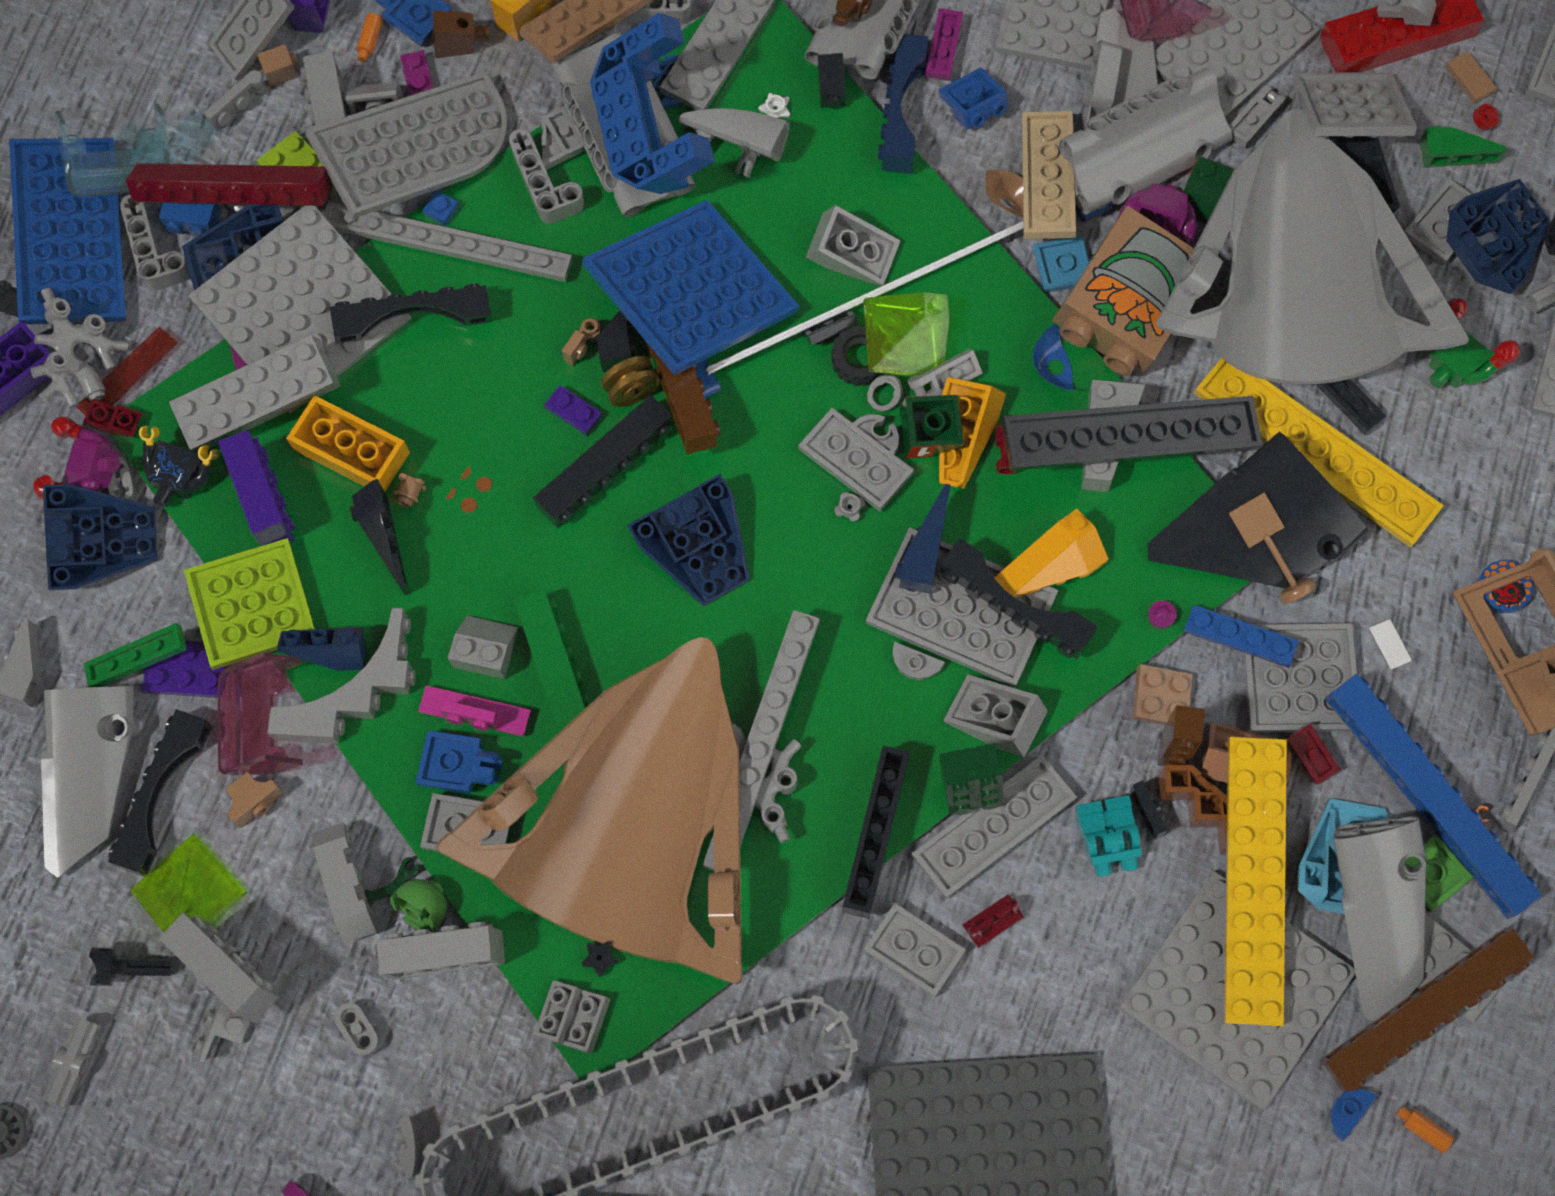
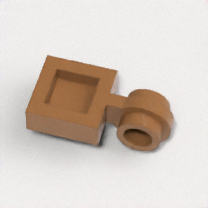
M587 319L583 321L580 331L576 330L562 349L565 362L574 366L578 359L581 360L585 356L588 348L586 341L588 339H596L601 333V325L597 320Z

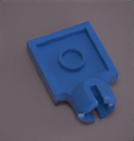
M375 0L377 4L386 9L382 14L383 20L421 47L433 35V10L452 11V8L442 0Z
M427 731L415 784L421 787L471 794L475 784L495 785L498 782L500 775L495 774V770H502V757L496 752L483 751V741L480 738Z

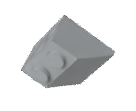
M385 81L381 84L373 85L361 84L356 87H349L346 94V102L352 115L404 98L399 81Z
M467 616L454 635L448 660L453 668L505 679L519 627Z

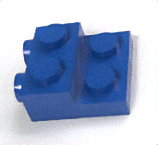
M982 67L939 89L940 98L953 110L954 118L966 130L972 127H981L985 120L994 115L997 117L1002 116L1006 109L1009 108L1007 92Z

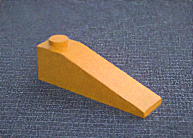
M947 377L942 395L958 396L964 445L939 454V483L944 485L950 484V486L964 489L999 420L1006 393L993 386Z
M1075 509L1051 527L995 576L994 579L1010 595L1018 598L1038 592L1041 588L1049 585L1064 584L1066 580L1075 577L1083 578L1089 576L1107 563L1108 557L1096 527L1078 509Z

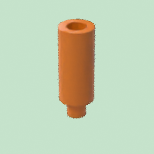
M366 14L356 51L359 53L357 59L361 62H367L368 57L374 54L383 24V18L377 14Z
M1402 1105L1396 1112V1115L1404 1120L1402 1125L1440 1153L1444 1154L1455 1138L1453 1135L1415 1108L1410 1111Z

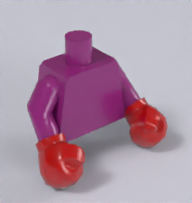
M60 416L53 420L51 430L57 437L63 439L69 437L76 440H74L62 482L53 481L49 475H43L34 480L33 491L37 498L43 500V485L72 484L94 491L107 488L111 483L114 471H117L120 467L119 455L111 449V444L100 433L85 429L84 426L77 424L69 417Z

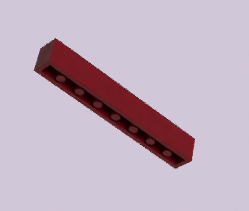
M137 163L125 180L133 202L323 206L333 189L331 179L324 166Z

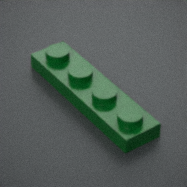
M174 623L85 662L84 668L88 687H102L187 650L182 626Z

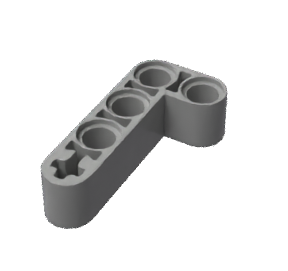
M653 0L601 34L607 38L612 34L619 33V24L640 25L658 13L679 19L680 25L686 24L692 19L691 0Z
M524 129L513 131L509 137L512 154L539 218L543 222L550 224L580 213L585 206L581 187L576 183L569 182L553 188L530 133ZM521 145H524V147L526 148V150L523 152L521 149ZM530 164H534V165H535V166L530 167V168L527 167V166L530 165ZM538 185H544L542 188H535ZM570 197H577L574 200H567ZM546 206H553L551 209H544Z
M130 194L125 196L120 203V208L137 272L147 288L156 291L188 281L190 273L183 254L172 251L161 255L151 215L145 203L133 202Z

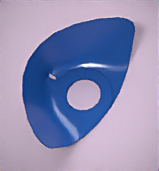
M1053 324L1041 335L1033 350L1035 369L1038 376L1046 382L1065 390L1076 391L1073 388L1071 364L1060 341L1059 326ZM1053 360L1061 361L1064 365V371L1059 375H1053L1048 371V364Z

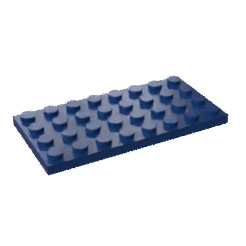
M114 138L9 139L18 322L23 321L26 325L50 324L45 319L46 309L43 305L45 300L41 293L45 288H51L55 298L58 297L68 302L70 313L67 318L71 323H83L85 318L91 314L101 316L105 322L126 321Z

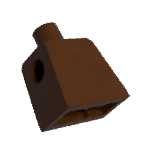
M433 10L435 58L474 53L475 41H489L488 25L474 26L473 14Z

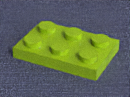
M296 131L256 160L258 165L323 166L312 147ZM331 181V183H332L333 189H332V191H331L330 194H332L335 190H337V189L335 188V186H334V184H333L332 181ZM296 205V206H297L299 209H301V208L304 207L305 205Z

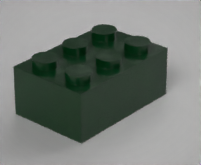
M995 743L939 754L942 784L949 814L965 815L973 809L983 808L984 810H990L1004 803L1003 776Z

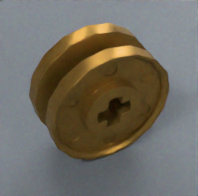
M638 356L626 359L613 366L604 374L601 379V385L605 392L609 393L608 399L613 406L625 407L647 398L658 388L661 380L656 371H652L653 365L648 357Z

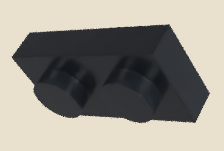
M847 310L803 330L802 333L811 345H818L828 341L829 337L839 334L859 323L856 315L851 310Z

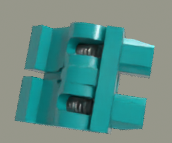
M1129 795L1105 799L1104 809L1101 801L1076 805L1075 820L1081 838L1084 841L1087 858L1093 865L1098 877L1112 874L1111 862L1120 860L1123 871L1129 872L1138 869V857L1142 856Z

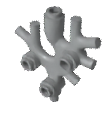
M51 288L43 289L41 293L45 300L43 304L46 309L45 319L54 326V331L52 334H35L34 342L35 344L51 346L56 352L49 354L43 365L30 369L34 378L46 375L52 379L51 384L39 394L40 399L48 402L54 395L60 393L64 396L69 408L79 405L67 378L69 375H73L78 379L85 397L89 398L90 401L92 399L97 401L105 397L104 391L106 389L98 373L89 364L75 356L74 347L79 343L90 344L98 352L106 371H111L116 368L110 352L112 350L128 351V341L112 340L104 336L102 332L105 329V321L96 314L87 316L80 326L73 325L67 318L70 313L68 302L58 297L55 298Z
M732 724L739 748L740 762L747 739L741 728L737 727L736 724ZM795 739L782 751L775 748L770 761L771 771L764 778L755 807L762 813L763 825L771 833H776L780 843H785L791 838L785 828L788 824L784 817V810L775 803V795L777 792L788 795L797 788V775L793 769L789 768L790 759L801 748L800 743ZM785 780L791 782L789 785L782 784V782ZM772 816L778 817V820L772 822L769 820V818Z

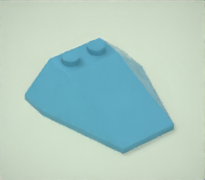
M1330 798L1299 864L1298 891L1317 909L1344 914L1343 888L1333 839L1335 828L1347 824L1389 819L1386 808Z

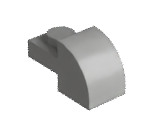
M1380 0L1377 12L1379 17L1404 18L1405 24L1430 26L1436 8V1Z

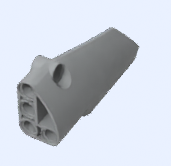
M1115 8L1103 11L1099 15L1085 97V106L1088 107L1086 121L1158 85L1154 42L1134 29L1121 17Z
M133 686L44 690L46 747L41 753L45 868L57 878H60L73 865L110 838L130 740L134 739L140 731L139 722L133 717ZM122 722L125 725V730L123 734L120 731V725Z
M1402 817L1339 826L1334 830L1333 839L1343 888V908L1363 1016L1371 1021H1375L1406 999L1424 980L1426 854L1418 817ZM1413 856L1417 857L1421 863L1418 866H1410L1405 860Z

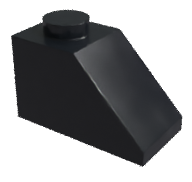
M843 53L818 55V87L821 108L834 109L846 105Z

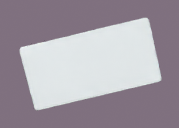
M1390 619L1369 628L1390 669L1412 661Z

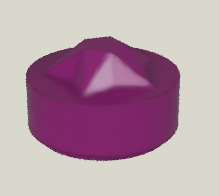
M1167 601L1155 602L1148 612L1150 624L1157 629L1169 628L1176 618L1174 606Z

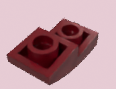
M92 399L83 420V425L103 432L133 438L143 414L120 405L114 407Z

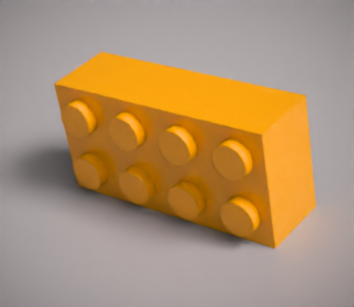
M315 395L286 438L294 451L362 486H366L372 480L378 479L384 491L387 490L410 453L404 440Z

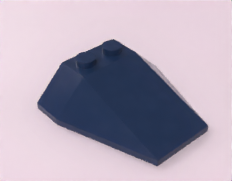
M249 204L182 246L194 291L284 222L279 205Z

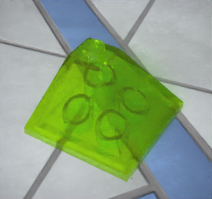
M921 292L869 297L863 300L869 372L917 376L945 361L949 327L947 295Z
M194 833L130 889L163 933L182 913L192 918L197 915L204 922L208 921L210 924H213L247 893L243 886Z

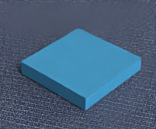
M1083 235L1076 236V238H1064L1033 244L1032 247L1044 294L1073 288L1090 261Z

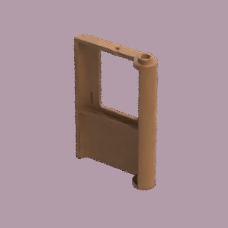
M1545 548L1534 551L1530 555L1531 559L1526 563L1453 591L1455 599L1530 736L1555 728V697H1550L1539 657L1555 654V645L1522 658L1516 657L1483 596L1522 579L1531 578L1555 619V553L1553 550H1546Z

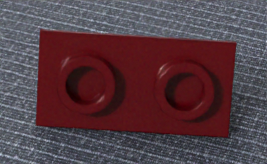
M1007 894L962 924L977 948H980L1023 919L1024 916L1019 910L1020 905L1015 899L1012 900L1009 894Z

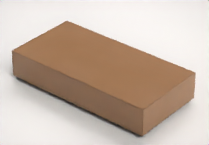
M1468 51L1447 62L1446 69L1474 104L1496 92L1497 87Z

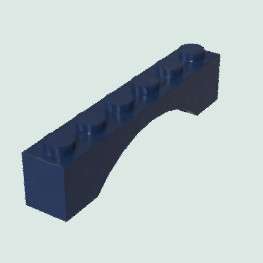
M903 34L896 51L891 54V58L895 59V63H890L889 78L893 79L892 83H887L886 98L890 99V103H885L883 119H887V124H882L880 139L885 141L884 145H879L878 160H882V171L912 174L916 137L909 130L903 118L901 103L910 85L925 72L928 36Z

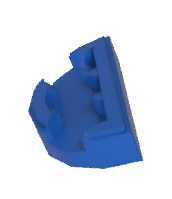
M1357 1089L1353 1092H1344L1334 1101L1330 1109L1332 1130L1341 1142L1346 1139L1376 1099V1094L1368 1090Z

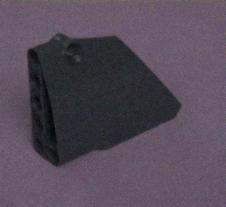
M1279 431L1238 468H1233L1147 543L1148 561L1238 578L1283 589L1290 584L1266 542L1262 540L1248 548L1229 515V512L1264 492L1285 527L1270 537L1296 581L1327 563L1338 561L1369 530L1319 471ZM1328 543L1334 544L1338 548V552L1334 556H1327L1322 550L1323 546Z

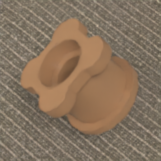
M400 473L398 477L401 479L400 486L393 493L396 503L406 508H410L411 505H418L417 498L420 491L425 492L426 490L424 481Z

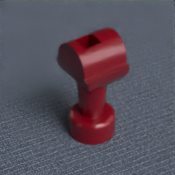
M996 425L995 448H1000L1001 459L996 462V472L1003 475L1014 474L1017 470L1010 471L1002 425Z

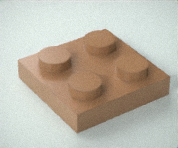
M1142 664L1137 666L1132 719L1166 725L1176 705L1190 707L1192 674Z

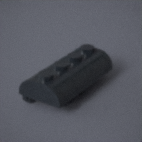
M1344 136L1327 137L1372 178L1392 213H1395L1400 205L1379 138L1369 136H1354L1351 138Z

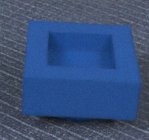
M435 191L423 209V213L425 216L446 226L459 205L456 200Z

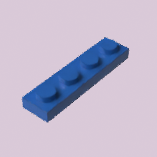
M1193 605L1184 629L1185 633L1287 668L1290 667L1299 641Z

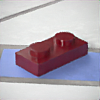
M1311 723L1305 724L1285 737L1315 785L1322 783L1340 771L1339 766Z

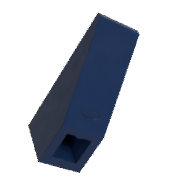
M362 627L281 631L277 645L278 652L336 671L362 670L365 667L367 648Z

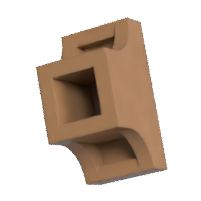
M246 772L225 789L232 798V808L227 815L235 825L241 828L254 817L257 818L265 814L269 809V805L284 793L272 779L267 782H257L253 776Z

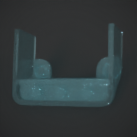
M159 103L154 104L156 128L144 129L138 134L136 139L137 149L86 153V145L81 137L73 134L67 135L66 123L61 111H55L59 150L65 180L69 191L73 195L83 197L129 193L125 180L137 163L170 164L166 116Z

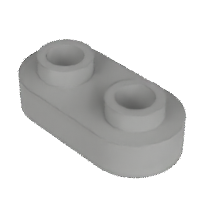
M354 1003L341 1005L335 1013V1023L345 1040L356 1054L360 1056L372 1055L377 1051L380 1044L378 1033L361 1007ZM352 1013L355 1014V1021L347 1023V1016ZM369 1037L370 1044L367 1047H362V1039Z

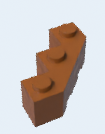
M1164 765L1159 772L1160 800H1188L1190 828H1217L1219 855H1226L1227 796L1214 784L1211 785L1200 775L1201 772L1193 765Z

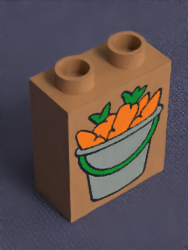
M1127 205L1106 234L1052 321L1061 326L1059 332L1069 343L1078 347H1086L1089 344L1104 354L1103 361L1112 371L1124 376H1129L1133 373L1139 377L1155 360L1171 334L1159 329L1156 321L1163 311L1194 248Z

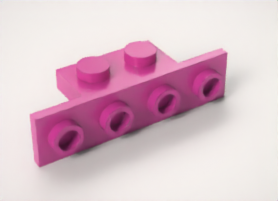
M426 686L419 707V713L444 718L453 724L462 725V723H466L482 731L492 729L521 737L525 735L531 714L529 709Z

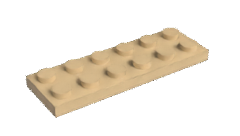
M1073 111L1022 112L1024 239L1076 238L1074 174L1070 163L1063 157L1059 149V141L1073 134Z

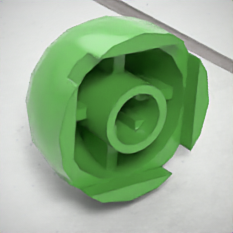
M412 879L402 884L390 897L393 909L396 912L401 909L406 914L403 920L417 930L430 929L432 932H435L443 922L447 911L446 898L442 893L443 889L433 880L428 882L423 879Z

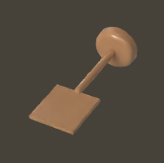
M1265 492L1229 512L1248 548L1262 540L1269 547L1290 584L1280 593V600L1283 604L1294 602L1317 587L1312 578H1304L1299 581L1294 579L1270 536L1285 527Z

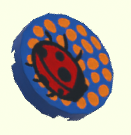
M1510 560L1493 562L1482 571L1478 581L1520 564ZM1525 578L1489 592L1483 596L1487 605L1498 613L1510 614L1519 611L1531 600L1534 592L1533 580Z

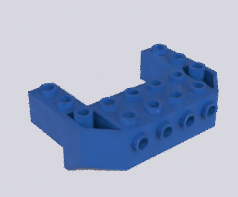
M661 13L654 15L602 47L590 80L592 97L595 101L612 176L636 189L657 194L689 187L688 176L715 162L708 137L688 132L662 147L646 83L661 75L658 59L685 42L679 19Z

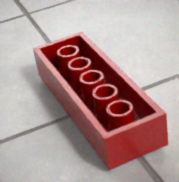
M1435 0L1436 8L1430 26L1405 24L1404 18L1379 17L1377 12L1378 6L1325 22L1319 39L1335 73H1361L1476 37L1484 22V18L1475 0Z

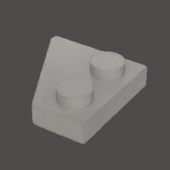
M564 106L542 116V162L546 170L586 151Z

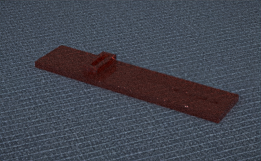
M159 326L102 380L106 389L104 391L105 397L98 401L113 406L178 342ZM84 397L79 402V405L76 406L85 416L91 403L90 399Z

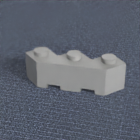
M344 822L312 833L313 844L309 845V850L313 860H317L322 877L320 888L323 896L327 897L333 915L330 921L335 935L340 934L345 944L376 933L375 917L365 895L364 880L355 861L353 843Z

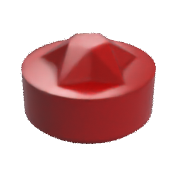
M1482 104L1474 110L1473 120L1478 128L1488 131L1498 124L1499 115L1492 105Z

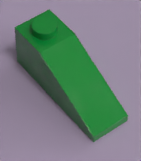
M1432 126L1426 128L1419 141L1424 168L1500 163L1507 151L1505 145L1453 127Z

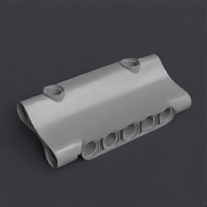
M827 0L818 19L814 23L816 33L805 53V58L811 64L818 66V55L843 53L844 66L852 67L860 76L866 79H875L885 61L884 54H892L896 51L920 0H873L867 14H863L859 21L852 18L843 27H839L833 22L834 15L837 12L835 9L837 0Z
M615 33L588 48L570 53L551 65L561 84L560 93L562 101L605 191L614 192V198L623 217L627 218L640 213L647 205L653 202L690 192L695 187V183L690 175L687 177L689 187L657 194L636 189L612 176L595 101L592 97L590 80L602 47L623 35L622 33ZM651 81L646 84L661 144L664 147L678 139Z
M1204 68L1188 77H1173L1090 118L1085 123V131L1079 130L1059 141V149L1073 169L1077 206L1082 213L1089 214L1111 202L1121 204L1142 189H1149L1152 184H1159L1194 166L1198 156L1207 159L1213 150L1232 140V131L1220 105L1216 75L1210 68Z

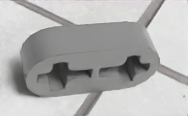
M118 457L122 467L120 469L121 477L119 478L115 472L113 473L111 483L108 486L109 493L112 496L121 498V485H123L127 490L123 499L134 502L137 497L132 469L124 458Z

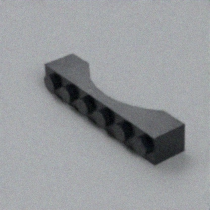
M477 283L465 285L462 289L455 290L453 287H444L439 289V292L433 293L422 290L414 292L411 296L403 297L401 294H393L387 296V299L365 298L360 303L352 304L349 301L337 302L334 306H330L335 344L360 341L381 323L396 316L409 313L438 314L453 319L464 326L489 323L491 312L486 285L480 286Z
M960 538L941 563L940 573L943 574L942 576L945 580L954 585L958 583L965 588L966 593L971 597L983 599L993 611L999 614L1003 612L1008 615L1015 625L1020 628L1026 627L1033 631L1034 636L1044 643L1050 642L1058 647V652L1067 658L1073 657L1078 660L1095 635L1098 626L1075 611H1045L1031 607L1014 598L994 579L986 565L983 553Z
M177 709L173 716L168 718L162 741L160 740L154 749L155 757L151 766H148L144 771L143 784L132 798L131 811L120 825L121 833L118 840L110 847L108 853V862L142 877H147L157 854L153 821L160 793L174 772L188 759L203 750L213 727L206 719Z

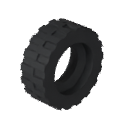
M857 325V327L851 326L847 328V330L839 333L838 338H835L834 346H832L834 372H837V376L840 379L842 378L845 383H851L854 386H867L877 377L883 376L884 371L887 370L889 347L886 344L885 337L881 336L879 331L873 330L869 326L862 327V325ZM859 344L868 346L873 353L871 363L865 367L852 365L847 358L851 347Z

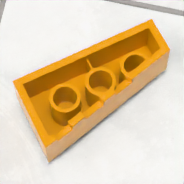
M490 0L496 26L520 42L523 38L520 36V27L548 11L559 0Z

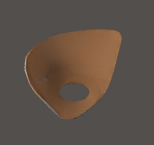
M988 170L985 174V187L989 199L1006 211L1023 218V178L1006 170ZM1000 199L1009 201L1014 208L1006 207L1001 203Z

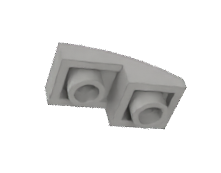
M407 1115L398 1119L400 1127L397 1128L399 1139L403 1145L407 1143L408 1147L397 1151L399 1159L396 1160V1165L401 1177L406 1176V1179L413 1181L419 1173L420 1142L415 1119Z

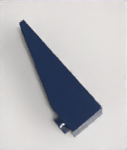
M950 484L944 485L907 549L903 563L898 562L895 578L900 579L899 588L931 594Z

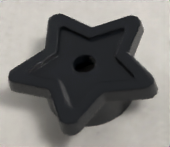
M610 941L600 946L587 943L588 956L582 962V967L594 968L597 975L602 977L606 968L618 964V960L610 954ZM598 955L602 956L601 960H597Z

